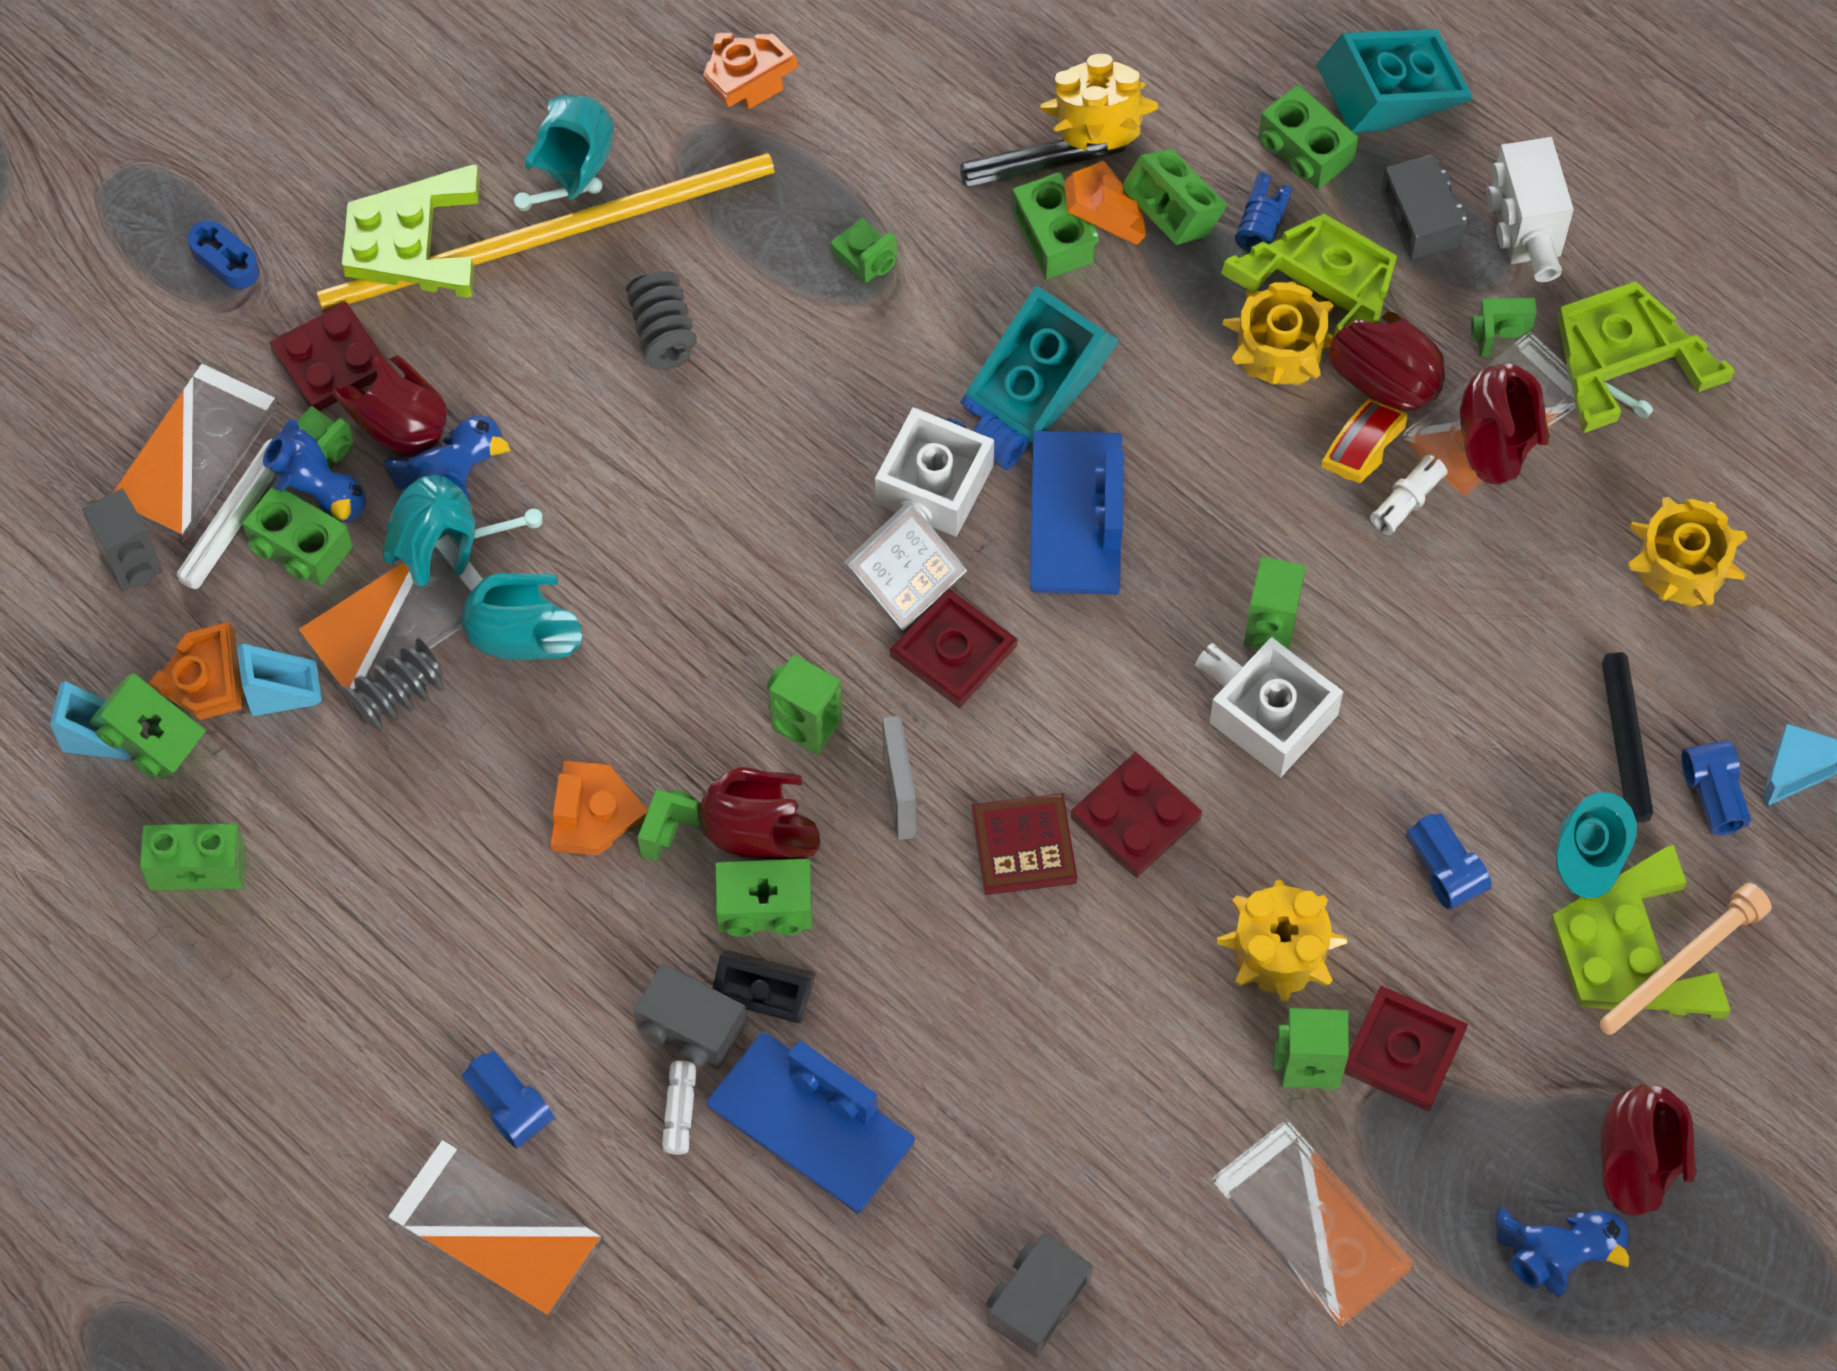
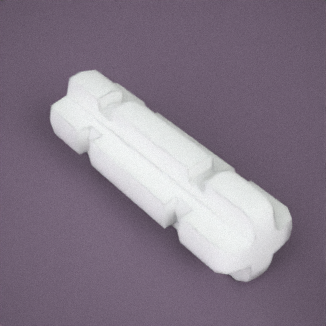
M674 1061L670 1065L669 1072L670 1086H668L664 1120L666 1129L663 1130L662 1146L665 1153L683 1155L689 1150L690 1135L688 1130L691 1129L694 1088L692 1087L695 1086L696 1066L689 1061Z

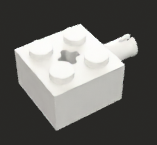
M1552 137L1502 144L1497 163H1493L1491 168L1492 185L1486 188L1488 209L1490 213L1496 212L1498 219L1496 226L1498 244L1501 249L1506 248L1510 264L1531 261L1535 280L1539 282L1554 280L1561 275L1562 267L1557 257L1562 254L1574 209Z
M913 407L875 477L876 505L897 512L907 502L912 503L931 527L957 537L993 468L994 439Z
M1272 637L1243 667L1217 648V645L1211 643L1207 646L1209 653L1204 650L1195 663L1196 668L1204 671L1224 687L1213 699L1209 723L1281 778L1338 716L1343 691Z

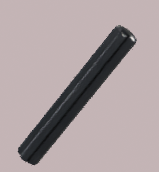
M1062 139L964 161L960 164V175L964 185L969 187L1121 153L1125 150L1126 145L1108 150L1107 143H1087V150H1081L1068 145Z
M1624 652L1608 653L1604 656L1602 667L1623 798L1632 808L1637 823L1647 822L1651 820L1653 815V806L1629 660Z

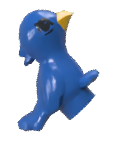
M477 415L461 421L454 430L449 432V436L443 439V442L448 445L426 450L409 461L394 458L384 459V469L393 480L397 489L408 488L409 485L421 477H430L431 475L444 476L456 484L470 501V494L464 489H467L466 480L471 468L491 456L510 452V447L503 439L502 432L495 420L487 416Z
M290 419L285 424L283 430L271 440L263 456L264 467L274 471L276 475L273 488L282 492L286 487L306 492L316 499L323 512L342 523L356 520L366 507L365 492L359 481L350 475L330 471L326 457L317 441L305 430L300 429L295 419Z
M1499 1208L1495 1215L1497 1242L1514 1248L1515 1255L1510 1259L1511 1268L1518 1279L1530 1288L1537 1289L1544 1283L1547 1291L1559 1298L1566 1292L1565 1287L1569 1283L1568 1274L1582 1262L1608 1261L1626 1268L1629 1266L1630 1258L1626 1251L1629 1244L1628 1226L1615 1213L1605 1210H1597L1590 1213L1578 1212L1576 1213V1218L1567 1217L1568 1224L1573 1227L1571 1230L1558 1226H1526L1518 1222L1507 1209Z

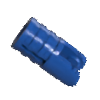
M1262 171L1258 172L1242 220L1235 234V242L1247 252H1250L1253 246L1261 242H1266L1267 244L1274 242L1292 192V188L1284 184L1276 192L1273 199L1265 197L1271 176Z
M965 394L959 403L963 405L966 411L981 418V421L973 431L994 439V462L998 463L1004 470L1011 469L1025 453L1029 443L1028 437L1022 433L1019 434L1018 431L1000 420L997 415ZM950 417L947 419V421L967 429V427L958 420L951 419Z

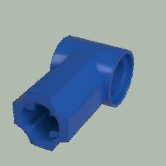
M1730 740L1684 748L1681 754L1684 777L1688 786L1697 791L1710 834L1728 835L1749 826L1751 817L1738 781L1740 766L1733 743Z
M1442 813L1429 814L1418 820L1413 827L1407 830L1406 838L1430 873L1429 880L1433 892L1447 910H1451L1491 889L1492 883L1485 865L1475 853H1467Z
M494 1051L487 1054L482 1053L469 1064L467 1070L461 1075L463 1082L491 1113L490 1117L499 1132L515 1149H518L555 1120L551 1109L536 1090L529 1085L525 1087Z

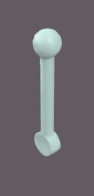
M594 177L581 193L587 191L591 194L599 193L602 189L601 180ZM565 188L531 196L521 192L515 196L514 204L518 210L526 211L531 208L532 204L568 196Z
M1605 382L1612 396L1633 408L1639 417L1647 419L1653 412V408L1648 402L1643 400L1637 401Z
M530 509L525 513L524 517L475 529L474 539L525 525L529 528H538L543 522L542 513L538 509ZM451 536L452 541L458 546L455 539Z

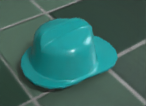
M1596 792L1585 797L1563 819L1556 850L1557 870L1566 887L1580 897L1598 898L1609 892L1617 881L1622 867L1632 850L1637 836V821L1632 808L1622 797L1611 792Z

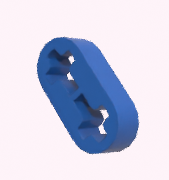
M201 221L190 229L187 238L192 256L218 279L234 289L248 288L256 282L260 273L257 258L253 250L216 221ZM206 239L211 242L216 239L218 250L208 243L202 246L201 241ZM229 259L239 266L246 263L247 268L243 271L239 268L232 270Z

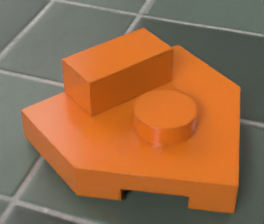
M716 33L713 42V54L711 60L706 65L703 75L706 86L728 108L741 101L748 109H751L783 91L784 87L781 77L799 68L797 57L775 35L756 34L755 39L734 38L733 33Z
M1101 161L1073 172L1064 182L1068 213L1132 244L1138 245L1146 236L1143 210L1138 206L1137 201L1131 199L1123 190V183L1106 162Z
M229 622L185 633L175 647L177 652L162 671L158 670L148 683L167 700L199 720L242 709L241 697H244L245 694L241 682L235 628Z
M564 761L562 774H559L552 815L554 826L551 849L555 852L598 856L612 846L613 841L632 827L637 828L645 820L648 809L610 765Z

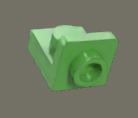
M861 218L830 242V250L866 284L876 275L886 274L894 266L897 260V237L891 232L882 236L868 222Z
M1535 298L1482 299L1479 314L1471 318L1472 342H1479L1480 357L1490 356L1495 335H1500L1504 338H1517L1522 335L1531 334L1537 313Z
M311 406L297 420L299 428L305 430L320 445L329 468L334 463L344 460L350 452L354 441L349 423L343 418H339L334 422Z
M656 789L638 835L640 856L659 861L663 847L670 848L672 846L678 823L699 828L701 824L698 815L700 802L696 801L690 794L680 790L665 792Z

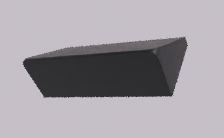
M726 950L720 954L712 989L745 1005L746 1010L801 1024L816 973Z

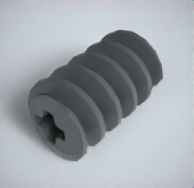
M661 271L641 275L628 283L625 290L628 293L629 305L632 307L633 319L636 321V329L640 336L641 347L645 351L646 363L656 369H671L681 366L691 356L689 350L697 342L696 334L691 331L693 328L692 320L686 316L688 314V307L683 302V290L678 287L680 284L679 277L674 272Z
M417 638L415 640L417 652L407 645L400 649L402 662L392 655L386 658V671L377 665L370 669L371 681L361 675L355 678L356 692L346 685L341 687L342 694L348 705L365 725L369 723L378 731L382 730L383 726L380 715L383 713L393 721L399 719L395 707L398 703L408 711L413 710L411 695L414 693L423 701H427L429 696L426 685L429 683L440 692L444 690L441 678L443 673L439 663L422 639Z

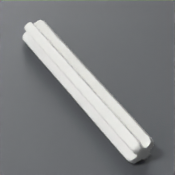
M272 439L265 442L177 571L178 581L194 590L201 586L275 477L274 471L263 465L264 453Z

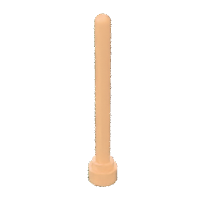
M1745 883L1730 897V903L1727 906L1728 911L1605 1015L1600 1021L1601 1031L1608 1035L1617 1032L1740 925L1746 926L1749 923L1756 924L1764 918L1772 909L1771 902L1764 891L1752 883Z

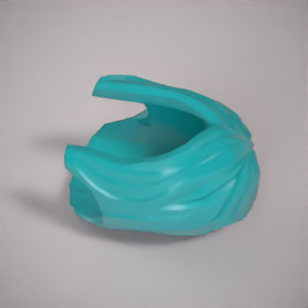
M560 94L555 98H550L548 101L549 112L537 132L538 139L534 147L525 158V167L528 170L534 167L548 172L552 178L565 188L568 193L567 199L572 200L584 190L603 167L613 142L614 122L607 109L595 99L581 94L578 96L575 94L570 96Z
M440 475L421 477L403 491L391 512L386 540L382 549L384 561L394 563L401 559L408 567L414 584L426 586L429 582L430 561L433 549L437 541L444 534L448 533L455 539L459 550L453 573L457 576L462 575L470 560L476 523L466 494L451 480L444 476L440 477Z
M498 573L485 577L467 595L460 614V623L468 643L486 655L502 659H558L571 656L573 652L578 651L581 645L582 632L581 625L575 614L568 610L560 609L544 597L540 585H558L557 575L549 573Z

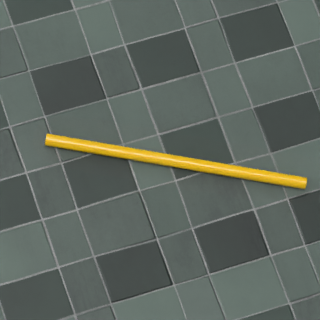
M765 153L430 256V260L471 257L473 266L773 174L775 173L773 162L769 153ZM356 279L317 291L316 293L322 312H326L345 301L349 305L417 283L399 280L397 285Z

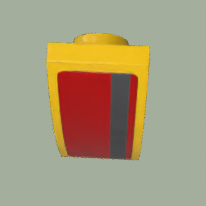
M1368 399L1340 431L1323 458L1321 468L1336 473L1344 479L1361 483L1382 463L1384 448L1406 428L1407 413Z

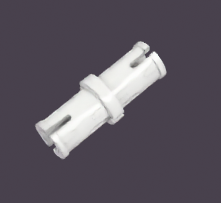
M1427 454L1405 479H1398L1393 485V493L1370 516V520L1376 529L1380 530L1386 523L1387 526L1384 528L1383 533L1392 535L1412 510L1417 511L1425 504V496L1447 475V468L1441 460L1438 459L1431 466L1430 464L1435 459V456Z

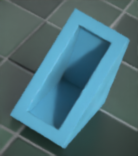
M241 644L237 647L242 688L252 716L314 706L322 701L316 661L246 644Z
M66 681L60 683L50 721L51 729L62 752L122 760L130 759L132 755L123 748L114 749L104 743L96 735L98 729L89 722L106 700Z
M1787 724L1778 742L1762 797L1765 805L1769 806L1837 775V739Z

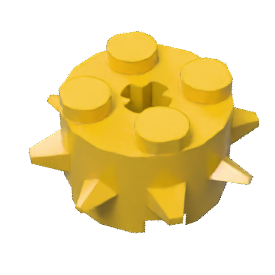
M1094 54L1087 59V63L1074 66L1056 74V98L1042 103L1041 111L1058 118V124L1052 130L1054 132L1059 131L1060 137L1068 145L1081 150H1087V143H1107L1108 150H1112L1129 144L1140 135L1143 115L1158 110V102L1141 96V89L1146 84L1144 82L1140 83L1138 71L1121 63L1113 62L1112 57L1108 54Z
M1294 281L1289 283L1275 282L1269 284L1267 290H1256L1255 293L1246 289L1247 300L1241 311V316L1223 320L1224 326L1238 333V349L1231 357V361L1235 365L1242 364V368L1248 376L1264 380L1271 385H1300L1309 380L1310 377L1313 379L1320 377L1319 364L1324 355V349L1330 348L1333 336L1327 333L1328 315L1334 308L1331 301L1317 302L1312 297L1313 292L1297 285Z
M1670 497L1662 498V507L1651 518L1649 524L1631 523L1630 528L1643 539L1639 555L1628 562V566L1631 571L1639 572L1638 575L1642 584L1658 594L1662 601L1669 600L1685 604L1689 607L1703 603L1709 606L1714 603V595L1724 584L1726 578L1744 580L1746 574L1733 563L1736 548L1747 539V535L1744 531L1732 530L1727 524L1728 517L1716 508L1714 502L1706 503L1695 499H1687L1685 504H1677Z
M1276 880L1274 887L1255 891L1249 898L1236 895L1232 899V903L1239 915L1237 930L1217 937V944L1233 949L1236 965L1239 969L1235 982L1240 987L1256 982L1259 989L1278 994L1283 1002L1289 1001L1292 992L1301 991L1310 981L1328 986L1333 981L1325 965L1328 950L1347 944V937L1332 932L1328 912L1325 910L1328 898L1324 895L1317 896L1312 891L1285 886L1282 880ZM1280 938H1284L1289 942H1280Z

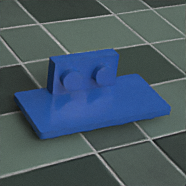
M1034 432L1030 590L1032 592L1119 594L1123 532L1124 462L1122 435L1120 433Z
M762 1032L707 1100L708 1109L855 1213L863 1211L915 1143V1138L911 1133L878 1111L877 1093L799 1040L795 1047L790 1050L766 1032Z

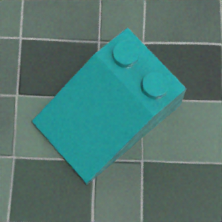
M1438 29L1342 33L1316 64L1347 127L1353 133L1385 131L1469 102L1473 97Z
M1035 286L965 394L997 415L1000 420L1018 431L1019 434L1022 433L1027 436L1029 441L1033 443L1034 432L1048 431L1096 377L1119 342V339L1049 292Z

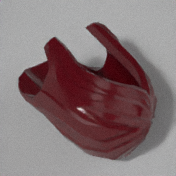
M1387 311L1381 318L1388 324L1355 320L1351 324L1344 326L1334 336L1329 350L1331 355L1330 363L1341 377L1378 403L1397 410L1415 411L1439 397L1445 380L1443 354L1429 337L1408 322L1403 316Z
M379 355L371 361L376 368L378 377L367 393L352 385L334 387L331 392L354 421L377 443L396 455L415 457L432 448L441 438L446 424V404L435 388L402 357L396 355L389 360L405 374L404 378Z
M1513 364L1489 366L1471 378L1463 392L1459 411L1465 455L1470 468L1476 472L1478 478L1486 483L1502 485L1507 481L1516 479L1520 475L1521 467L1528 452L1537 443L1547 446L1550 434L1546 421L1543 391L1533 375Z
M739 767L727 771L708 787L700 803L698 815L703 834L720 850L743 857L792 860L807 859L809 856H814L820 847V832L815 822L795 812L799 806L796 800L784 799L783 784L802 785L801 775Z
M1637 1085L1618 1094L1606 1111L1601 1129L1602 1181L1608 1200L1613 1202L1615 1209L1626 1215H1645L1648 1212L1658 1210L1667 1189L1677 1176L1683 1173V1182H1693L1695 1180L1697 1169L1692 1116L1688 1106L1667 1088L1656 1085Z

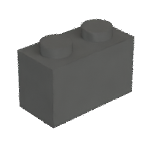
M1434 154L1385 167L1381 193L1411 260L1460 247L1463 229L1467 228V216L1461 203H1455L1451 194L1452 184L1450 176L1446 169H1440Z
M123 488L82 508L97 548L122 592L131 587L143 586L150 582L155 575L163 572L148 531Z
M663 963L633 1009L636 1027L639 1028L638 1031L644 1038L657 1045H663L666 1042L680 1049V1054L689 1062L701 1067L707 1063L718 1070L747 1023L745 1005Z
M1044 1233L1035 1246L1028 1242L1023 1247L1013 1264L1017 1272L1008 1284L1002 1281L999 1282L985 1305L990 1309L988 1311V1326L1035 1358L1039 1356L1091 1281L1093 1268L1092 1264Z

